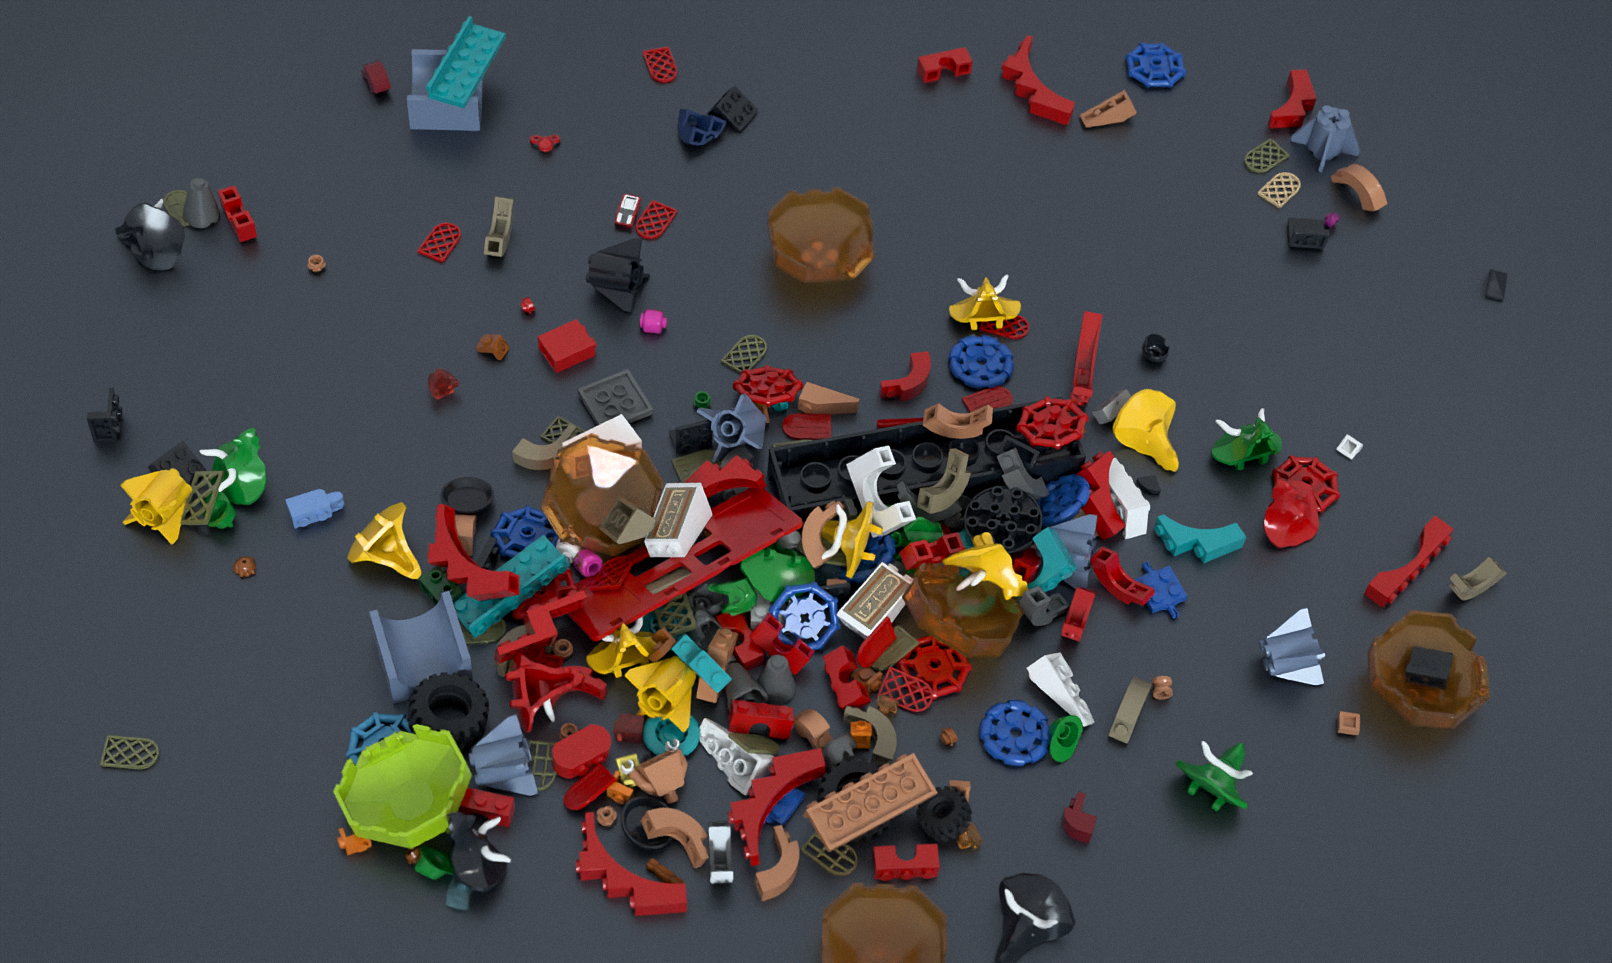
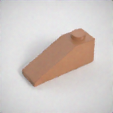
M1124 90L1079 116L1086 127L1123 122L1137 114Z
M806 382L798 402V410L810 414L857 413L859 407L858 398Z

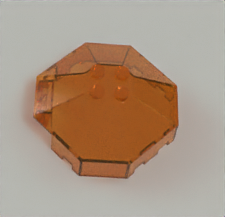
M840 187L832 188L831 192H822V189L807 190L805 194H797V191H789L768 212L767 229L774 266L802 283L855 279L876 257L872 242L874 226L869 214V204Z
M590 433L558 449L552 463L541 509L560 541L616 556L645 541L646 537L618 544L599 529L615 501L620 495L654 517L660 501L664 480L645 449L627 447L625 443L613 439L609 441L598 438L599 435Z
M922 563L920 567H917L902 598L918 627L935 637L940 643L948 645L967 658H999L1011 642L1012 635L1016 631L1019 620L1024 613L1017 599L1013 596L1006 600L1003 590L989 581L979 582L975 586L970 584L964 589L957 591V586L966 578L958 574L959 567L955 565H944L942 567L941 564Z
M1411 610L1402 620L1390 626L1383 635L1376 637L1368 650L1369 687L1411 726L1453 730L1490 699L1488 665L1484 657L1477 655L1472 650L1477 637L1467 628L1463 630L1456 623L1457 619L1452 614ZM1414 646L1454 654L1446 690L1406 682L1407 664H1410Z
M854 883L823 910L821 963H945L947 954V915L917 886L907 885V888H894V885L876 884V887L863 886V883Z

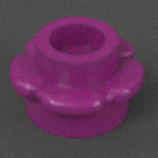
M1329 213L1324 218V225H1327L1329 228L1333 227L1340 220L1338 213Z

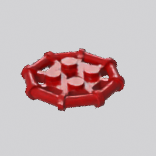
M765 365V367L752 370H743L741 376L733 382L732 386L740 396L741 394H746L752 402L770 407L773 404L794 401L795 395L803 388V382L796 378L791 369L785 370Z
M1045 396L1044 399L1022 408V415L1016 428L1018 432L1025 436L1031 446L1052 447L1058 450L1060 447L1076 439L1080 440L1083 437L1085 423L1089 418L1087 413H1084L1075 404L1073 399L1064 400ZM1046 406V409H1043V410H1041V411H1039V412H1035V411H1037V410H1039V409H1041V408H1043V407ZM1072 411L1076 416L1071 417L1069 412ZM1032 418L1033 422L1027 424L1028 419ZM1077 424L1076 429L1071 428L1073 425Z
M1288 456L1286 461L1272 470L1274 486L1279 477L1287 481L1310 482L1309 485L1313 487L1318 513H1323L1325 508L1340 498L1337 472L1328 468L1316 456L1314 458ZM1290 466H1293V469L1290 472L1285 471ZM1326 480L1330 481V488L1326 486ZM1323 494L1328 495L1323 501L1319 498Z
M567 568L564 573L559 574L548 585L535 592L531 598L523 601L524 603L515 610H512L513 618L524 620L526 611L530 606L535 604L542 606L554 597L561 599L562 595L577 590L579 592V588L573 580L572 571ZM565 580L567 586L561 587L560 583Z
M936 633L916 639L919 641V644L896 663V667L900 671L911 675L908 667L913 668L916 678L932 685L933 700L947 694L962 691L963 683L968 673L972 670V665L968 663L961 648L962 645L959 642L955 643L940 637ZM930 643L932 644V645H930V646H927V647H924V648H920V646H923V645H926V644H930ZM937 644L947 647L949 649L942 650L940 649V646H938ZM912 651L917 654L916 658L908 660ZM953 653L956 654L959 662H955L952 656ZM931 662H934V664H939V666L937 668H932ZM954 670H960L957 679L952 677ZM906 676L908 682L915 680L913 678ZM917 682L910 684V688L914 691L919 689ZM945 682L950 684L949 686L937 689L938 684ZM929 688L922 690L924 695H931Z

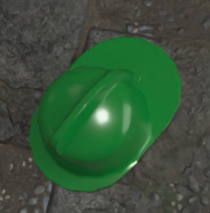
M223 491L218 493L208 523L209 527L223 529L227 526L231 528L234 526L232 521L235 518L236 511ZM212 493L204 499L206 503L210 501ZM206 511L202 513L203 518L205 517Z
M1069 715L1058 718L1050 726L1049 733L1052 738L1050 754L1057 762L1067 761L1075 751L1083 731V723L1078 716Z
M427 845L420 846L419 851L421 855L415 865L417 872L431 879H438L445 873L454 874L453 863L450 861L447 853L435 850Z

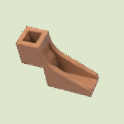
M718 629L708 646L707 654L726 672L738 633L728 629ZM699 677L696 698L716 703L721 691L717 694Z

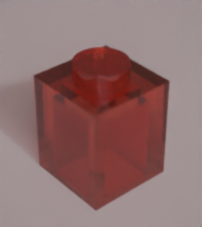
M620 713L619 721L615 720L613 733H617V741L641 744L644 716Z

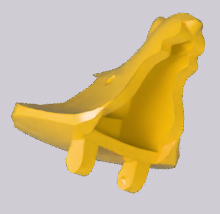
M1144 389L1135 393L1118 413L1113 424L1114 436L1125 446L1133 448L1141 454L1152 456L1157 464L1161 465L1165 470L1173 472L1178 470V457L1168 439V429L1176 407L1175 400L1166 396L1161 391Z
M402 502L389 506L381 513H377L364 530L355 535L356 540L349 551L348 560L352 563L373 561L389 566L411 579H419L422 576L421 567L410 551L402 530V520L406 505Z

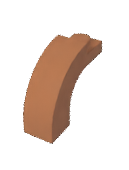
M1351 164L1346 168L1338 169L1335 174L1331 175L1332 182L1348 184L1357 192L1363 210L1376 211L1387 204L1380 183L1366 168L1357 164Z
M938 403L925 409L923 426L936 434L949 438L965 439L982 435L983 428L992 423L993 408L986 405L971 413L961 414L949 411Z
M840 501L830 502L825 506L826 510L824 512L819 506L816 507L804 524L802 531L803 550L815 569L832 558L831 556L822 559V555L827 549L823 545L821 535L825 524L837 515L836 505L839 504L843 510L845 509Z
M658 808L647 811L640 820L648 839L658 836H670L680 841L685 847L694 869L702 867L709 858L707 848L703 845L708 836L701 825L688 814L676 809Z
M782 825L775 826L773 829V839L781 857L780 861L773 868L756 873L755 885L761 901L774 898L783 893L791 885L797 873L799 846L797 840L791 842L789 833L787 831L784 832Z

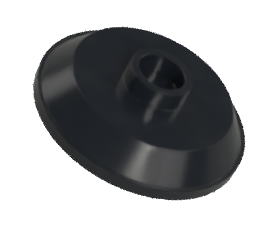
M462 477L448 482L442 488L440 497L443 504L454 508L458 514H475L486 509L493 502L494 490L489 483L482 479Z
M638 796L628 801L622 809L620 816L622 830L632 843L641 848L649 850L660 849L666 846L673 838L670 836H658L648 839L640 821L647 811L669 808L661 800L651 796Z

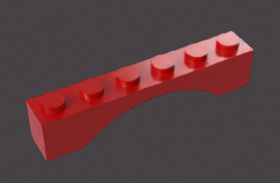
M1434 516L1424 526L1419 536V553L1415 559L1399 569L1380 572L1368 584L1364 594L1382 608L1387 603L1392 604L1398 596L1397 593L1399 591L1403 592L1407 588L1408 581L1410 579L1412 581L1415 580L1420 573L1419 570L1421 568L1425 569L1431 561L1430 558L1432 556L1436 558L1442 550L1441 547L1443 545L1446 547L1453 538L1450 536L1453 528L1437 516Z

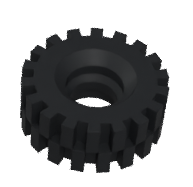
M944 786L942 790L941 787H937V794L917 805L919 809H916V817L929 838L932 839L934 837L935 841H940L941 838L943 841H948V837L955 839L957 838V833L960 835L964 833L963 828L968 829L970 826L968 822L972 821V810L960 790L958 791L957 788L952 787L950 789L949 786ZM951 811L947 817L938 818L942 813Z

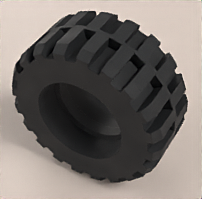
M441 672L438 676L436 674L429 676V680L423 679L414 688L410 698L407 715L410 731L416 734L413 728L416 724L430 727L431 730L437 732L446 730L451 733L460 752L463 748H471L473 743H477L481 739V735L484 734L488 719L489 700L484 689H479L480 685L476 681H470V677L465 675L462 677L459 676V673L454 672L453 674ZM450 704L460 708L466 714V717L457 721H445L436 717L430 709L437 705Z
M849 758V762H845V760L838 762L837 767L832 765L828 769V773H824L821 779L817 802L824 801V797L833 791L836 794L843 791L842 787L850 782L854 784L860 782V778L871 772L873 775L879 772V764L874 761L869 763L867 759L861 758V761H856V758ZM894 818L853 839V842H859L863 838L865 841L872 840L873 835L875 837L882 835L883 830L885 831L890 827L891 821Z

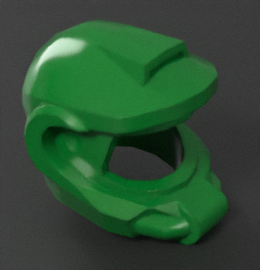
M747 578L718 584L711 583L708 587L712 592L729 596V603L724 604V609L721 610L723 614L738 615L751 611L756 605L757 593Z

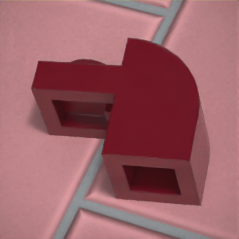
M380 60L363 65L364 70H361L363 78L368 80L371 92L378 93L391 88L388 75Z
M1078 791L1076 799L1071 798L1069 808L1064 807L1061 824L1064 831L1071 838L1089 844L1097 816L1081 812L1086 794Z

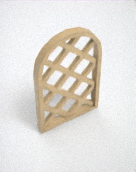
M1279 173L1257 195L1280 209L1298 192L1300 180L1291 173ZM1283 176H1288L1289 179H1283ZM1275 181H1281L1282 185H1276ZM1284 181H1290V185H1285ZM1292 181H1296L1298 185H1293ZM1269 188H1274L1275 192H1269ZM1277 188H1283L1284 192H1278ZM1285 188H1291L1292 192H1286ZM1270 194H1276V198H1271ZM1278 194H1284L1285 198H1279Z

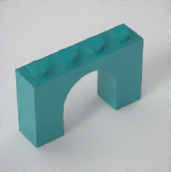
M1049 527L1033 537L1043 557V569L1035 581L1027 584L1029 590L1040 586L1044 592L1052 590L1057 586V583L1069 578L1078 569L1057 531ZM993 583L1006 609L1014 613L1022 612L1019 607L1022 596H1013L1006 600L1003 590Z

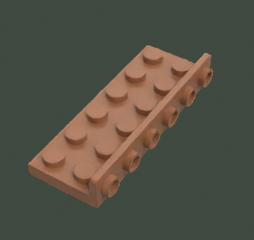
M914 753L909 756L903 754L895 760L896 763L889 765V763L884 764L878 768L879 772L873 775L871 772L860 778V782L856 784L850 782L842 787L843 791L837 794L833 791L824 797V801L820 803L814 801L806 806L807 810L803 816L805 819L809 818L828 853L937 794L936 789Z

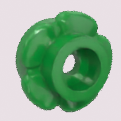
M704 391L696 393L695 399H693V404L698 406V408H706L712 402L710 395Z

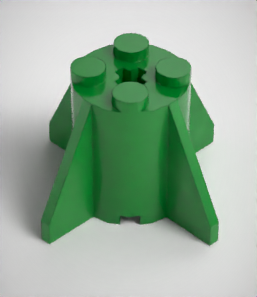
M916 517V520L889 533L896 542V553L893 557L895 559H902L899 552L910 543L927 540L929 544L944 536L940 523L930 522L924 517ZM923 567L906 570V573L914 574Z

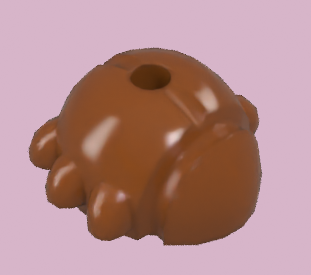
M249 556L239 557L238 561H235L233 564V571L239 574L240 577H249L251 574H255V558H250Z

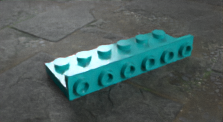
M469 16L466 22H463L460 32L455 35L453 44L449 45L447 54L442 57L439 67L434 70L432 79L428 80L426 85L428 98L465 109L504 42L505 33L473 24V17Z
M542 535L496 570L510 571L520 575L519 595L477 601L467 597L466 592L453 602L458 620L475 639L477 636L485 633L494 623L499 622L510 611L515 610L527 598H531L543 586L548 585L556 576L564 573L570 567L567 557L561 554Z

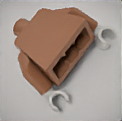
M677 739L673 740L675 747H672L669 741H667L665 744L666 752L637 765L635 770L633 769L634 763L632 760H627V764L631 767L629 769L624 768L621 764L622 773L630 774L629 777L639 788L648 794L658 797L664 795L667 804L678 800L675 789L684 785L688 765L682 751L678 749L679 741Z

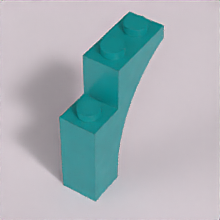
M1163 514L1157 517L1154 526L1156 534L1162 538L1166 549L1173 556L1194 549L1196 556L1200 557L1203 563L1243 548L1246 540V535L1237 523L1217 529H1196L1181 525Z
M679 634L675 638L677 642L671 647L670 651L679 657L683 663L717 694L732 680L686 634Z

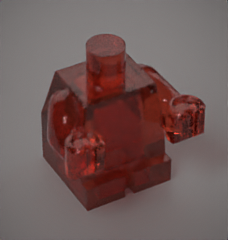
M438 368L429 375L428 386L432 396L440 399L444 395L447 396L454 393L453 388L459 386V381L450 372H446L444 368Z

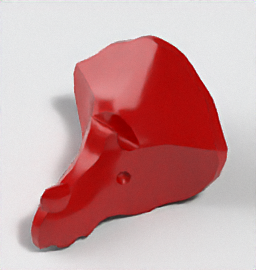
M1279 477L1273 488L1272 498L1274 501L1269 504L1265 512L1263 529L1269 541L1275 547H1294L1310 540L1318 531L1317 503L1313 487L1309 484L1296 480L1287 481Z

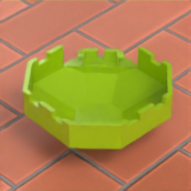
M416 724L413 726L416 734L403 731L396 733L395 731L394 734L384 738V740L376 742L369 747L366 746V749L361 752L356 766L351 758L346 761L342 771V780L339 785L336 784L333 792L357 837L412 849L446 831L449 827L446 815L450 812L458 811L472 777L467 763L449 731L441 730V732L431 730L430 727Z

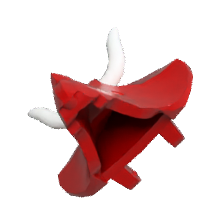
M516 652L513 658L512 671L506 673L505 677L507 681L512 680L514 700L509 701L510 708L516 709L519 723L525 733L532 731L534 715L542 704L546 714L554 722L555 715L550 698L578 686L584 681L585 674L573 668H551L534 663L521 652Z

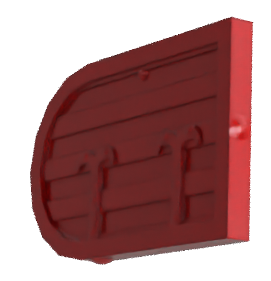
M998 386L962 398V401L969 413L986 405L991 406L993 409L1011 406L1013 396L1009 390Z
M791 414L783 420V432L787 437L794 440L830 438L832 429L831 414Z
M886 616L860 646L857 654V662L860 666L867 668L873 665L897 638L889 617Z
M599 763L568 789L563 802L570 810L582 809L617 780L609 770Z

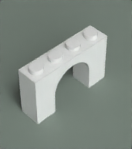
M890 446L875 448L846 464L862 510L868 501L873 502L872 524L883 529L882 535L871 532L873 538L887 535L916 520L910 501L897 503L888 508L878 496L877 480L880 473L896 464Z

